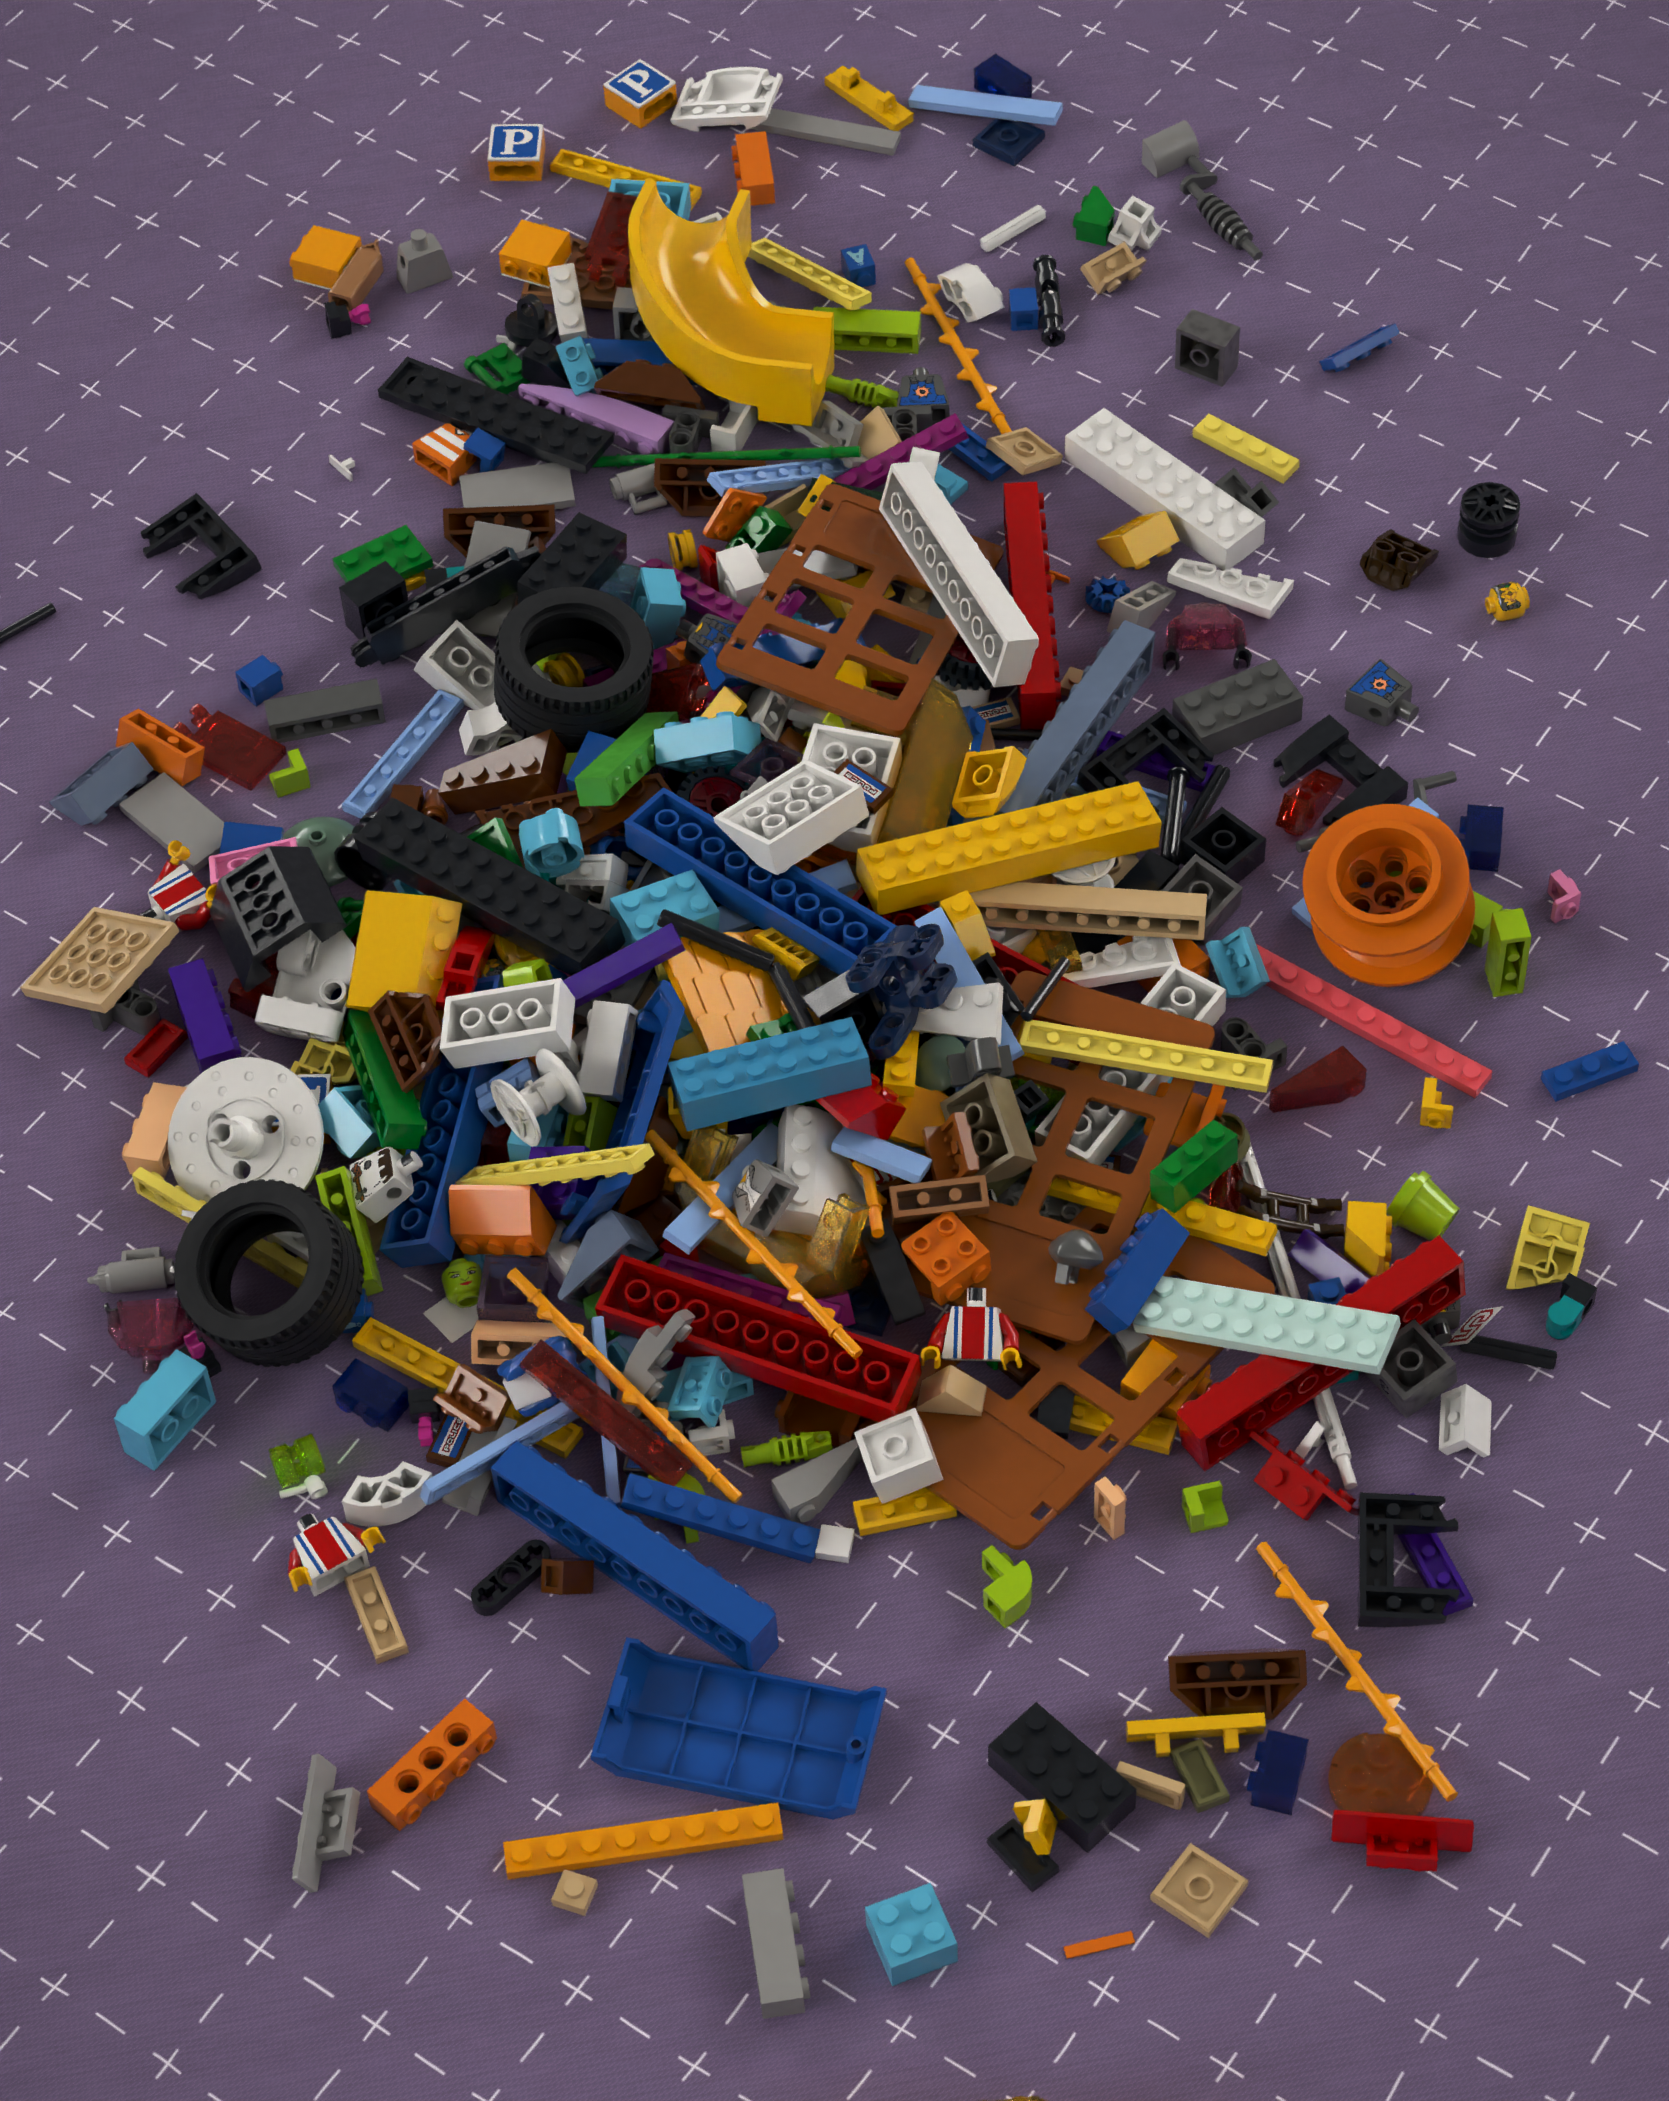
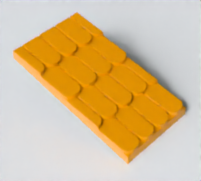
M753 929L745 932H724V934L759 948L751 939L754 935L764 930ZM680 938L685 951L662 962L665 972L685 1008L684 1012L704 1053L751 1042L746 1036L750 1026L777 1020L788 1013L768 971H763L688 938Z

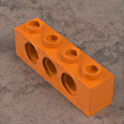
M464 1698L367 1790L370 1806L399 1832L407 1824L414 1823L421 1815L422 1810L431 1801L438 1800L446 1791L447 1786L456 1777H462L469 1770L471 1763L480 1754H486L493 1747L497 1739L494 1722ZM457 1741H466L461 1746H453ZM433 1764H441L437 1769H428ZM409 1787L417 1788L415 1791L411 1793L403 1792L405 1789Z

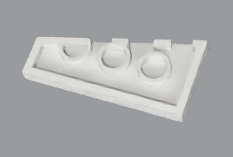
M1183 558L1176 562L1167 576L1168 583L1269 620L1292 591L1294 580L1284 578L1283 582L1270 580V575L1260 573L1257 578L1242 575V570L1231 568L1221 571L1217 570L1214 564Z
M1133 936L1132 942L1120 946L1116 942L1105 946L1103 952L1094 954L1089 951L1069 958L1070 966L1063 977L1080 986L1092 988L1163 976L1174 962L1179 965L1181 964L1172 938Z
M1000 983L953 988L945 1002L933 1009L919 1008L917 1021L912 1031L920 1032L919 1034H935L936 1036L943 1034L951 1035L967 1041L995 1037L997 1045H1001L1003 986ZM883 1002V1013L885 1014L887 1010Z

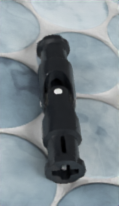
M1041 255L1033 261V269L1036 271L1035 288L1038 306H1041L1039 311V323L1043 328L1041 339L1046 346L1055 347L1065 340V332L1062 330L1063 312L1060 305L1059 280L1055 273L1057 264L1051 255Z

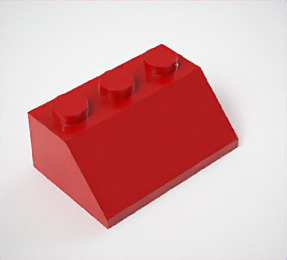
M872 1073L871 1086L815 1099L846 1128L884 1140L889 1139L907 1109L897 1100L899 1095L891 1089L879 1085L880 1079Z

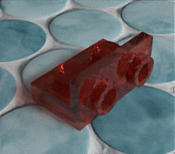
M1239 1161L1210 1183L1209 1206L1237 1213L1240 1207L1241 1193L1235 1190V1184L1238 1180H1243L1244 1170Z

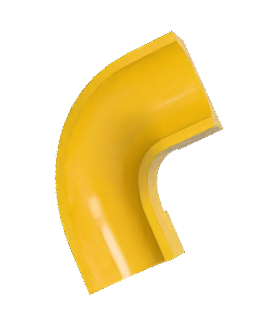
M646 180L629 217V261L634 299L642 320L656 344L677 368H680L687 377L699 386L728 400L757 406L758 421L812 426L826 391L825 386L828 376L832 375L834 371V312L775 306L768 302L757 290L745 266V261L752 247L750 190H739L730 212L725 218L711 223H696L685 220L673 213L662 201L658 193L656 181Z

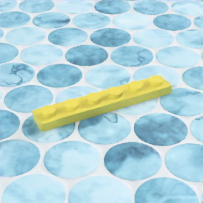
M767 238L752 243L747 257L809 288V290L821 294L828 300L844 306L848 310H857L861 306L872 302V292Z

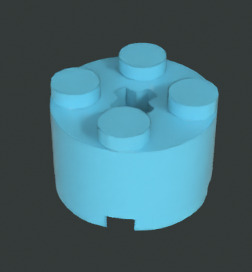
M549 809L546 814L523 820L519 824V839L526 870L541 877L540 872L549 873L550 877H559L571 873L580 866V859H584V850L577 821L572 816L564 814L562 809Z

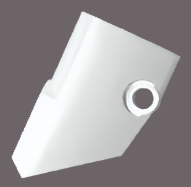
M310 929L278 951L276 965L279 974L272 997L262 994L254 1021L256 1025L269 1033L302 1040H309L311 1037L322 1042H338L348 1008L345 1005L356 949L343 929L323 943ZM337 988H342L340 997L331 1000L333 992Z

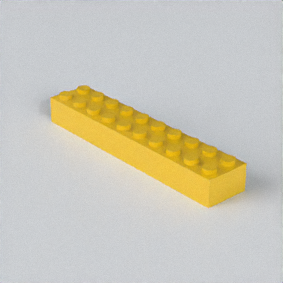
M1139 781L858 848L856 876L875 913L884 915L941 901L965 890L973 893L1159 847L1162 821Z

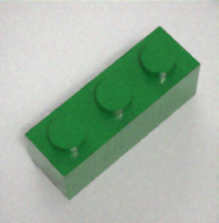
M1213 1119L1150 1171L1151 1199L1171 1212L1176 1213L1238 1161V1134Z

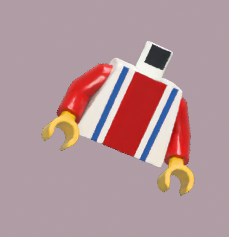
M173 840L169 843L167 849L168 854L172 858L167 859L161 873L148 891L151 908L142 912L140 916L174 922L179 932L202 929L208 921L212 920L210 909L217 885H211L206 890L185 864H179L180 861H185L190 857V850L182 846L181 842Z
M967 1288V1307L952 1306L951 1311L943 1315L933 1330L927 1347L921 1351V1365L924 1366L927 1359H934V1369H938L941 1365L940 1354H942V1359L1001 1361L1004 1370H1007L1006 1366L1012 1360L1016 1361L1018 1368L1022 1367L1019 1355V1333L1009 1316L1001 1313V1309L986 1307V1288Z
M306 1514L301 1517L297 1522V1526L302 1533L293 1538L295 1549L289 1554L288 1576L293 1591H298V1587L303 1584H309L311 1592L315 1597L343 1582L344 1577L370 1567L365 1548H367L369 1553L375 1551L373 1547L375 1544H384L386 1542L379 1528L371 1527L364 1530L349 1523H340L336 1517H329L320 1523L314 1514Z

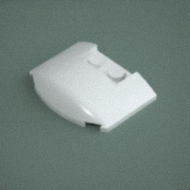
M733 67L706 72V79L695 83L693 77L687 79L670 119L671 123L699 132L701 126H736L744 124L746 130L753 128L767 120L783 80L782 75L777 73L775 78L769 75L768 69Z

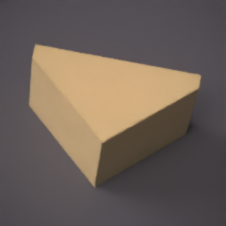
M950 1364L922 1380L917 1411L982 1416L987 1391L986 1385Z

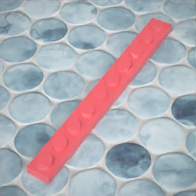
M1257 945L1270 982L1265 984L1266 986L1473 1098L1477 1097L1491 1079L1492 1070Z

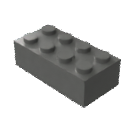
M1272 659L1174 698L1172 716L1209 751L1216 755L1301 721L1303 696L1278 662Z

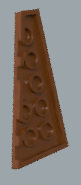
M660 773L643 776L611 806H580L577 790L535 798L527 804L513 806L511 803L502 805V809L488 812L485 809L475 811V814L482 826L495 817L503 819L523 868L526 869L519 839V824L523 820L546 814L552 808H560L564 814L572 816L577 821L584 849L603 837L623 828L624 821L663 787L669 791L671 789Z

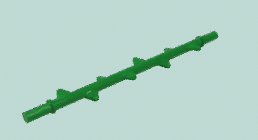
M830 445L829 447L644 455L617 454L616 456H601L592 468L646 466L655 463V458L766 461L830 458V460H834V458L861 457V447H833V445Z

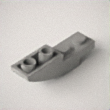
M687 1308L675 1312L663 1329L659 1325L647 1328L635 1345L622 1374L648 1400L653 1401L664 1389V1385L661 1383L668 1374L661 1368L673 1356L674 1353L671 1349L677 1341L679 1343L683 1342L693 1329L690 1324L696 1316ZM618 1389L614 1425L618 1428L629 1424L633 1426L636 1419H641L644 1414L636 1406L624 1404L621 1401L622 1392Z

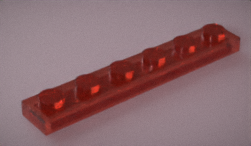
M542 1339L520 1362L519 1367L658 1482L676 1487L692 1468L693 1464Z

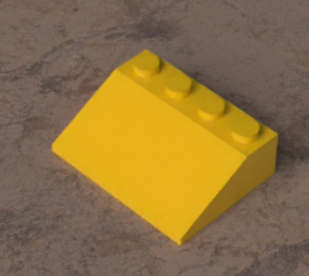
M367 890L345 1007L368 1012L389 990L398 993L427 994L431 997L436 1008V999L444 979L443 970L457 938L462 903L435 896ZM437 1010V1013L440 1019L442 1020L444 1011Z

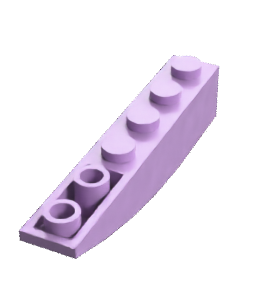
M520 384L518 387L520 400L610 431L614 434L613 443L619 447L632 450L641 455L665 454L670 449L669 434L674 423L673 420L627 402L590 392L575 396L573 390L568 388L533 384Z

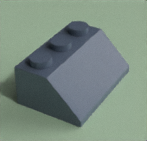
M130 742L110 749L50 800L49 803L81 826L89 823L96 825L108 815L105 811L112 805L117 807L128 798L126 793L130 789L134 788L136 790L149 780L147 775L154 769L135 744Z

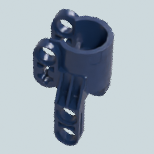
M926 924L921 927L912 925L896 926L889 932L883 942L864 947L846 974L845 979L852 993H862L874 988L877 998L883 1001L887 1011L869 1038V1046L873 1057L881 1060L894 1056L916 1024L919 1008L933 1009L945 1002L957 983L958 979L953 966L946 963L935 964V961H933L944 944L940 926L937 924Z

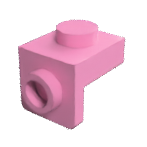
M1561 869L1551 873L1547 893L1554 902L1550 919L1557 923L1563 919H1570L1579 911L1581 892L1577 889L1573 879L1568 878Z

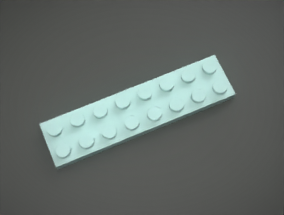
M1166 1276L1161 1277L1133 1322L1134 1330L1138 1333L1380 1375L1401 1325L1399 1315Z

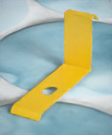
M821 474L797 513L807 517L825 487L829 484L837 483ZM813 495L817 496L815 502L810 501Z

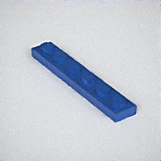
M631 1473L628 1476L620 1508L810 1564L815 1556L820 1529Z

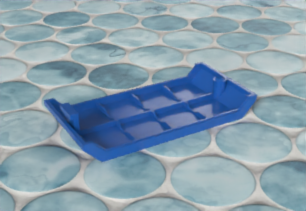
M662 980L641 1012L637 1015L632 1049L636 1050V1055L625 1085L623 1100L619 1104L605 1149L643 1144L685 1011L672 984L666 980ZM622 1172L608 1178L601 1175L595 1191L589 1198L572 1192L564 1202L560 1214L567 1216L568 1213H572L576 1216L568 1227L563 1228L559 1241L568 1244L584 1237L587 1230L595 1224L596 1218L602 1213L611 1210L630 1185L633 1174L628 1175L627 1172Z
M626 1637L591 1752V1760L614 1775L758 1805L779 1803V1809L834 1820L856 1813L887 1695V1688L873 1686L858 1692L656 1652L639 1639Z

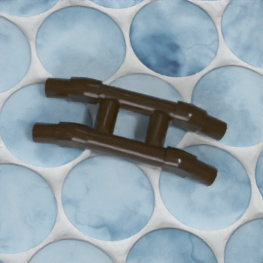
M1241 1179L1235 1184L1237 1192L1245 1195L1247 1199L1255 1203H1266L1267 1214L1241 1205L1237 1210V1214L1277 1224V1230L1301 1235L1304 1229H1310L1321 1239L1345 1236L1344 1224H1310L1309 1213L1324 1214L1326 1212L1342 1211L1341 1198H1304L1267 1191L1265 1188H1260L1254 1184L1251 1185ZM1279 1206L1295 1208L1297 1221L1280 1218Z

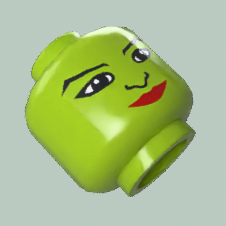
M465 1258L451 1261L449 1267L441 1275L448 1301L460 1308H468L478 1304L487 1290L479 1264L467 1261Z

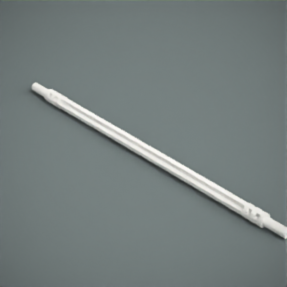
M1250 1142L1247 1154L1238 1163L1239 1170L1244 1181L1251 1185L1254 1184L1260 1188H1265ZM1249 1200L1252 1210L1267 1214L1266 1203L1260 1204ZM1277 1230L1267 1257L1280 1296L1301 1299L1280 1232ZM1329 1387L1314 1397L1313 1401L1320 1423L1326 1428L1324 1435L1332 1461L1338 1466L1344 1488L1351 1490L1357 1487V1481L1350 1463L1352 1455Z

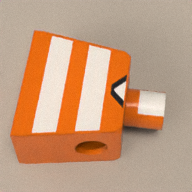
M450 423L438 427L412 443L415 463L447 484L454 486L459 481V476L464 475L477 460V456L464 449V443L473 433L465 430L461 431Z

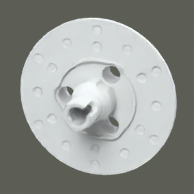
M257 1057L229 1059L202 1072L186 1088L177 1102L168 1132L169 1161L178 1185L186 1190L191 1197L198 1201L200 1199L204 1200L207 1203L212 1197L227 1190L229 1187L239 1183H247L251 1180H281L306 1190L320 1164L324 1144L321 1112L314 1095L305 1082L285 1066ZM278 1119L279 1128L273 1133L272 1123ZM249 1164L250 1174L247 1178H244L243 1170Z

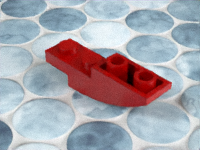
M465 926L460 932L443 970L444 979L436 999V1010L444 1011L445 999L448 996L474 992L478 978H482L495 939L494 932L471 926Z

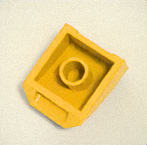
M1014 746L989 751L966 752L952 807L965 819L994 815L1005 805L1014 792L1027 758Z

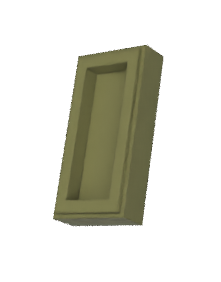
M1201 1738L1171 1749L1170 1758L1182 1783H1185V1789L1197 1813L1229 1802L1230 1795Z

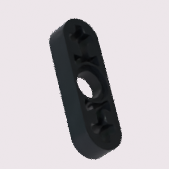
M531 1540L526 1542L473 1588L471 1600L474 1610L479 1615L491 1616L496 1614L541 1575L542 1559L533 1558L530 1560V1555L532 1553L536 1556L541 1554L542 1559L551 1558L550 1548L544 1541ZM508 1572H517L521 1575L520 1579L514 1584H507L502 1580L503 1576ZM484 1595L487 1598L492 1596L493 1601L484 1600L481 1602V1596Z

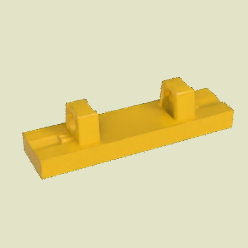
M841 66L835 72L824 77L826 87L890 130L900 131L914 121V113L896 102L893 93L890 91L883 93L862 79L860 71L854 67L848 69L845 66Z
M1265 1712L1127 1721L1125 1729L1126 1742L1154 1741L1156 1758L1170 1756V1740L1223 1736L1224 1752L1236 1753L1239 1749V1735L1263 1734L1266 1722Z

